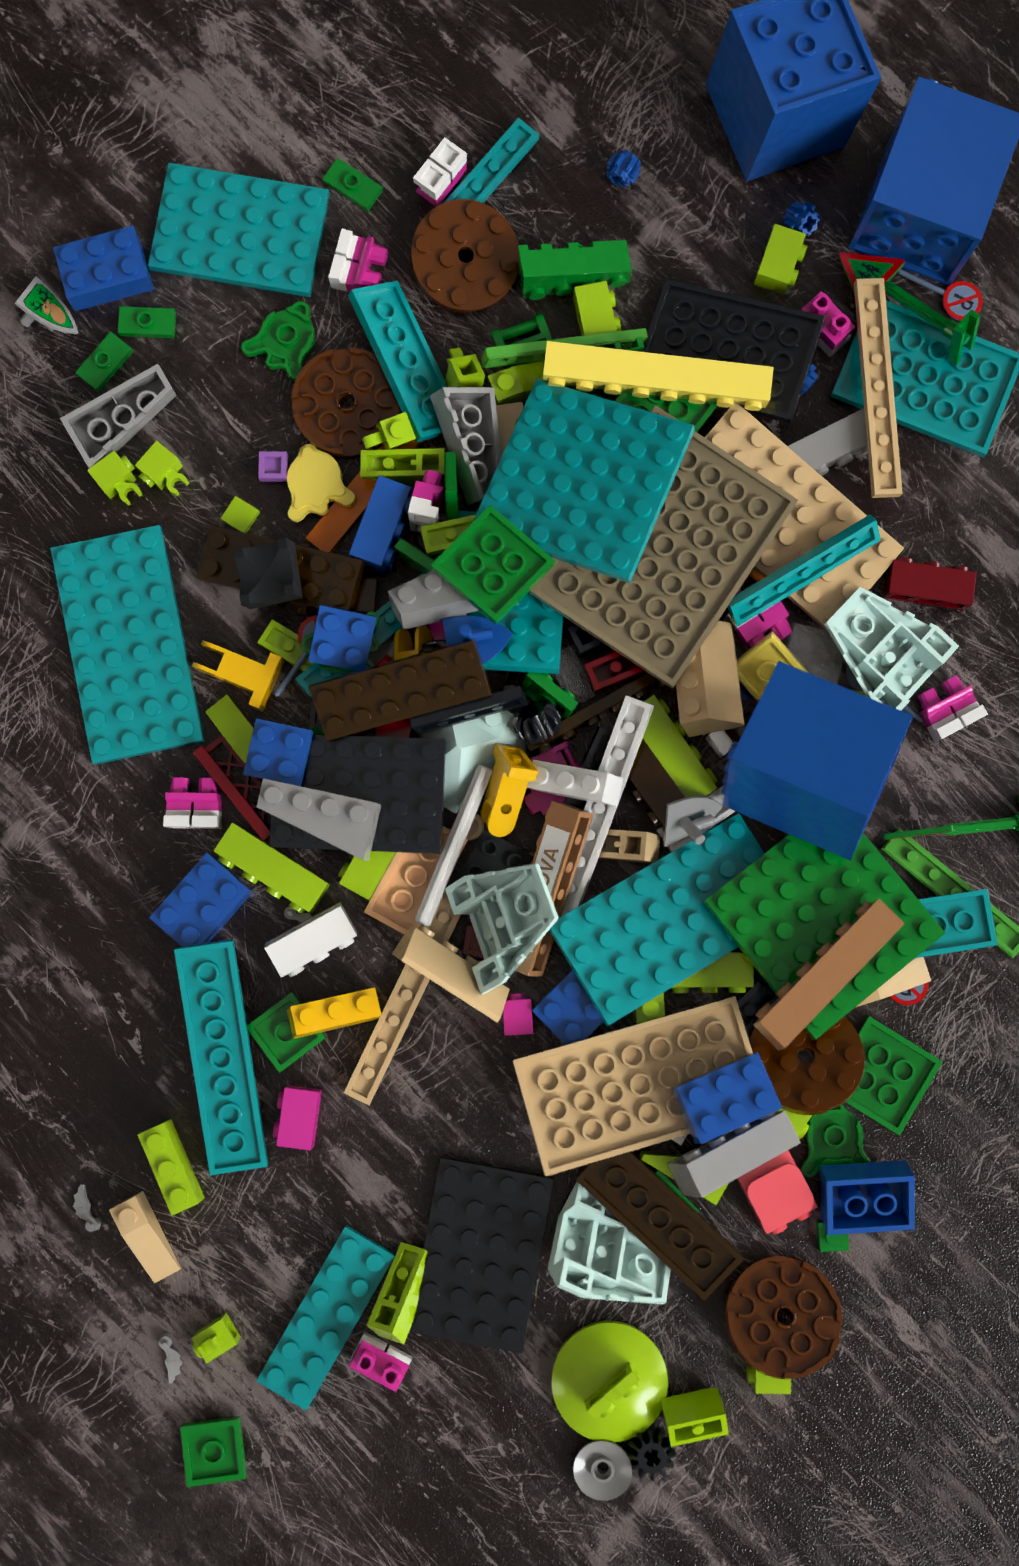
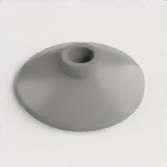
M606 1440L592 1441L582 1447L575 1458L573 1467L574 1478L580 1490L590 1498L600 1501L612 1500L623 1494L630 1484L632 1477L631 1461L628 1459L627 1453L616 1443ZM605 1462L608 1465V1469L601 1470L598 1464Z

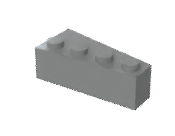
M156 364L61 417L60 420L90 469L112 451H119L177 395L159 364Z
M442 387L430 395L448 451L456 453L457 478L467 506H480L501 459L494 387Z
M433 570L388 591L391 607L403 629L440 622L442 618L466 616V613L478 611Z
M263 778L257 803L258 808L364 861H369L381 809L380 804Z
M775 1111L734 1129L730 1133L709 1140L707 1144L693 1149L667 1164L682 1195L702 1198L801 1142L786 1111Z

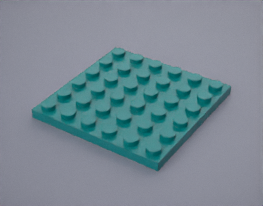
M536 379L473 522L491 505L552 558L630 583L695 431L694 425L567 387L548 386V382Z

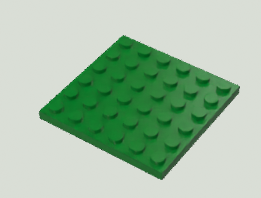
M864 833L851 861L789 834L703 901L705 906L775 993L785 983L793 984L799 977L796 972L807 961L812 964L819 957L816 951L825 942L829 941L832 943L838 937L835 932L847 920L852 923L858 915L855 914V911L865 901L871 903L880 899L905 923L804 1028L812 1040L820 1037L945 934L940 925Z

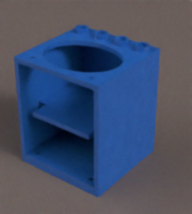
M759 0L731 10L706 83V88L747 182L844 148L881 80V75L848 0Z
M918 77L891 132L848 249L864 255L904 259L905 264L902 269L948 286L951 285L984 235L1019 139V113L938 84L934 79Z
M778 661L739 742H733L728 751V761L725 766L726 773L723 778L724 785L721 790V794L724 795L723 806L851 861L894 766L913 715Z

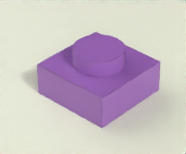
M259 451L260 482H287V451Z

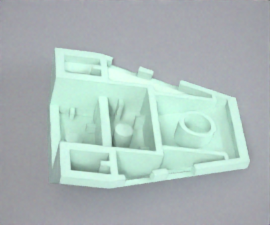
M859 587L824 625L866 696L902 710L909 703L910 700L908 699L936 669L945 663L959 645L938 626L932 623L927 625L914 618L915 615L911 612L906 611L904 613L892 607L891 602Z
M506 710L418 735V738L447 740L444 807L455 814L459 812L478 765L488 767L493 771L496 761L492 754L495 743L522 747L524 752L526 751L525 744L519 739L513 729L512 720L515 718L514 714Z
M539 864L463 876L445 888L453 914L469 915L484 960L472 967L481 994H486L505 983L558 920L557 912Z
M576 1182L558 1216L548 1271L556 1286L581 1298L665 1304L671 1269L582 1185Z

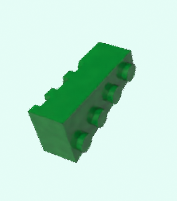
M626 240L593 241L588 247H583L578 242H572L559 249L552 248V244H541L540 250H529L528 245H518V274L523 299L540 300L546 295L552 294L566 296L574 291V287L607 281V285L613 288L624 286L630 282L632 269Z

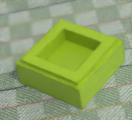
M235 496L220 519L235 530L247 533L260 512Z

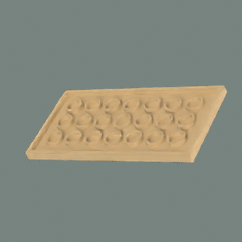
M734 403L733 407L729 408L705 437L798 499L753 567L764 577H767L867 516L738 403ZM878 526L881 541L788 596L791 601L827 632L828 630L824 624L859 587L869 591L904 549L880 526Z
M734 996L513 1060L544 1176L546 1177L690 1134L672 1087L753 1053L736 997Z

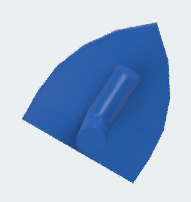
M458 616L442 619L447 645L475 638L483 664L493 659L503 650L513 635L511 631L501 624L495 625L487 618Z

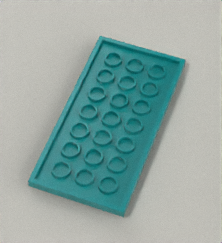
M157 525L50 548L92 764L97 765L205 742L162 527Z
M739 813L704 833L705 840L703 843L697 845L693 840L561 916L549 929L606 1026H609L738 948L737 944L705 906L703 901L765 854Z

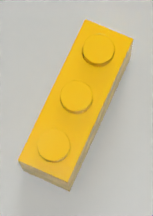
M375 987L290 1006L287 1010L293 1039L377 1020L382 1016Z

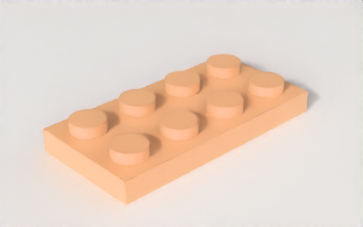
M444 826L442 833V851L451 831L450 829ZM468 839L465 840V842H464V844H463V847H462V849H461V852H460V854H459V857H460V855H461V853H462L464 847L466 846V844H467V842H468ZM397 852L364 913L402 934L406 933L410 925L418 929L422 924L417 923L415 917L441 854Z

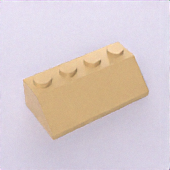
M717 621L676 683L680 724L689 737L745 726L733 627L730 622Z
M410 925L392 955L498 1023L510 989L502 984L486 994H481L472 967L479 963L469 955L464 960L456 954L458 948L446 940L442 944L432 939L435 933L423 925H420L418 929Z

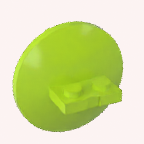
M618 1321L595 1322L577 1330L561 1346L552 1368V1393L561 1416L576 1432L595 1441L622 1442L636 1437L638 1432L643 1433L662 1411L661 1399L667 1397V1369L658 1347L638 1328Z

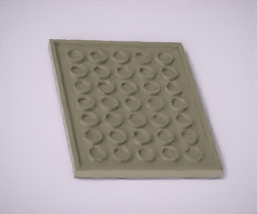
M655 406L652 410V413L677 420L658 406ZM694 431L630 583L554 559L555 565L529 591V594L670 688H673L798 499Z

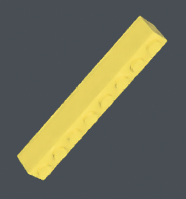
M547 341L543 381L548 382V386H576L577 390L586 392L592 391L595 388L604 389L605 393L612 395L630 392L634 397L638 398L656 395L665 401H676L677 398L688 399V402L692 404H704L705 401L717 402V406L726 408L733 407L734 403L745 406L744 408L747 410L758 411L766 408L770 401L774 367Z

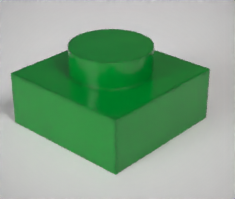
M816 1221L818 1250L820 1252L849 1251L848 1234L827 1235L822 1221Z

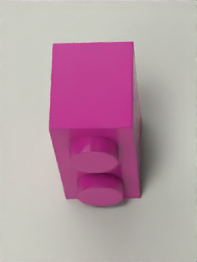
M288 1085L284 1088V1092H279L277 1109H281L280 1121H275L273 1138H277L276 1146L303 1150L313 1149L322 1089Z

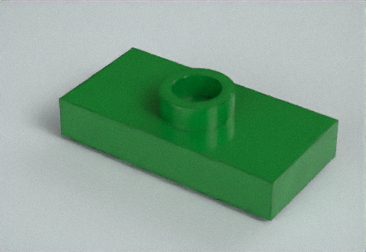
M339 158L336 159L322 179L323 184L366 212H369L383 192L382 186Z
M119 306L118 334L123 337L175 339L176 311L173 308Z
M110 332L75 373L99 393L134 351L115 334Z

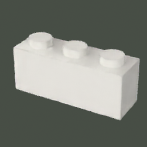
M533 760L532 763L538 773L535 782L529 781L527 788L558 796L618 806L623 778L606 772Z
M341 902L266 942L264 949L281 978L287 974L289 977H293L304 970L303 965L312 960L314 963H318L329 956L328 952L332 949L339 947L341 950L354 942L353 938L357 936V931Z

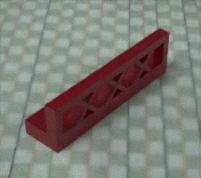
M223 735L206 748L203 746L199 747L193 752L196 758L260 838L265 842L270 841V827L265 822L266 811L262 810V816H260L255 810L260 808L257 805H251L248 801L249 788L260 790L262 781L259 778L247 775L245 784H237L230 779L232 767L245 769V763ZM222 743L229 750L228 763L217 762L210 754ZM233 756L239 762V764L232 763ZM221 766H227V774ZM250 777L256 785H250ZM238 787L245 788L244 795L238 789Z

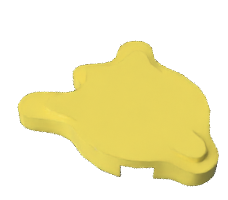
M312 444L302 446L287 473V484L292 496V503L288 510V516L291 521L300 522L309 513L326 515L329 511L328 504L332 501L344 507L353 506L356 502V497L352 491L344 486L342 472L336 460L328 453L317 450Z

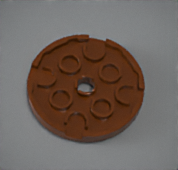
M457 199L438 205L421 220L411 243L410 260L416 281L427 297L450 311L472 313L473 311L488 309L504 298L514 284L519 270L518 241L508 221L494 208L475 200ZM468 249L473 259L469 263H463L458 258V252Z
M356 347L339 350L330 349L318 354L299 372L292 389V411L298 429L310 444L332 456L357 457L361 456V450H376L383 443L366 449L362 438L379 432L376 424L402 412L376 355ZM345 396L352 397L355 400L354 406L341 408L339 405L341 398Z
M845 1017L840 1019L816 1040H812L803 1029L786 1048L777 1050L756 1027L750 1037L749 1042L752 1052H758L782 1109L800 1115L827 1113V1111L847 1102L861 1081L865 1067L864 1048L856 1029ZM809 1050L814 1057V1061L808 1064L803 1063L799 1060L798 1053Z
M773 1256L750 1265L734 1281L729 1291L725 1308L726 1327L735 1350L753 1369L772 1378L797 1379L813 1374L832 1358L840 1342L839 1337L843 1315L837 1293L829 1280L817 1268L805 1261L788 1258L787 1256ZM779 1309H786L791 1315V1321L787 1326L777 1322V1312Z

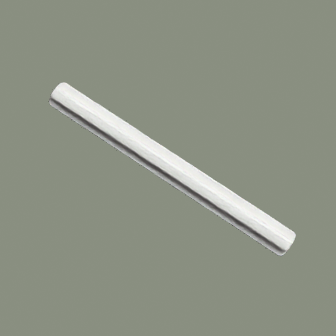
M478 765L416 914L415 921L425 926H430L490 781L492 770L488 767Z

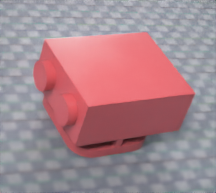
M789 1150L736 1179L762 1230L766 1234L770 1232L772 1235L778 1234L788 1227L787 1223L795 1219L797 1221L805 1220L813 1214L812 1210L818 1208L813 1194L801 1171L796 1166Z

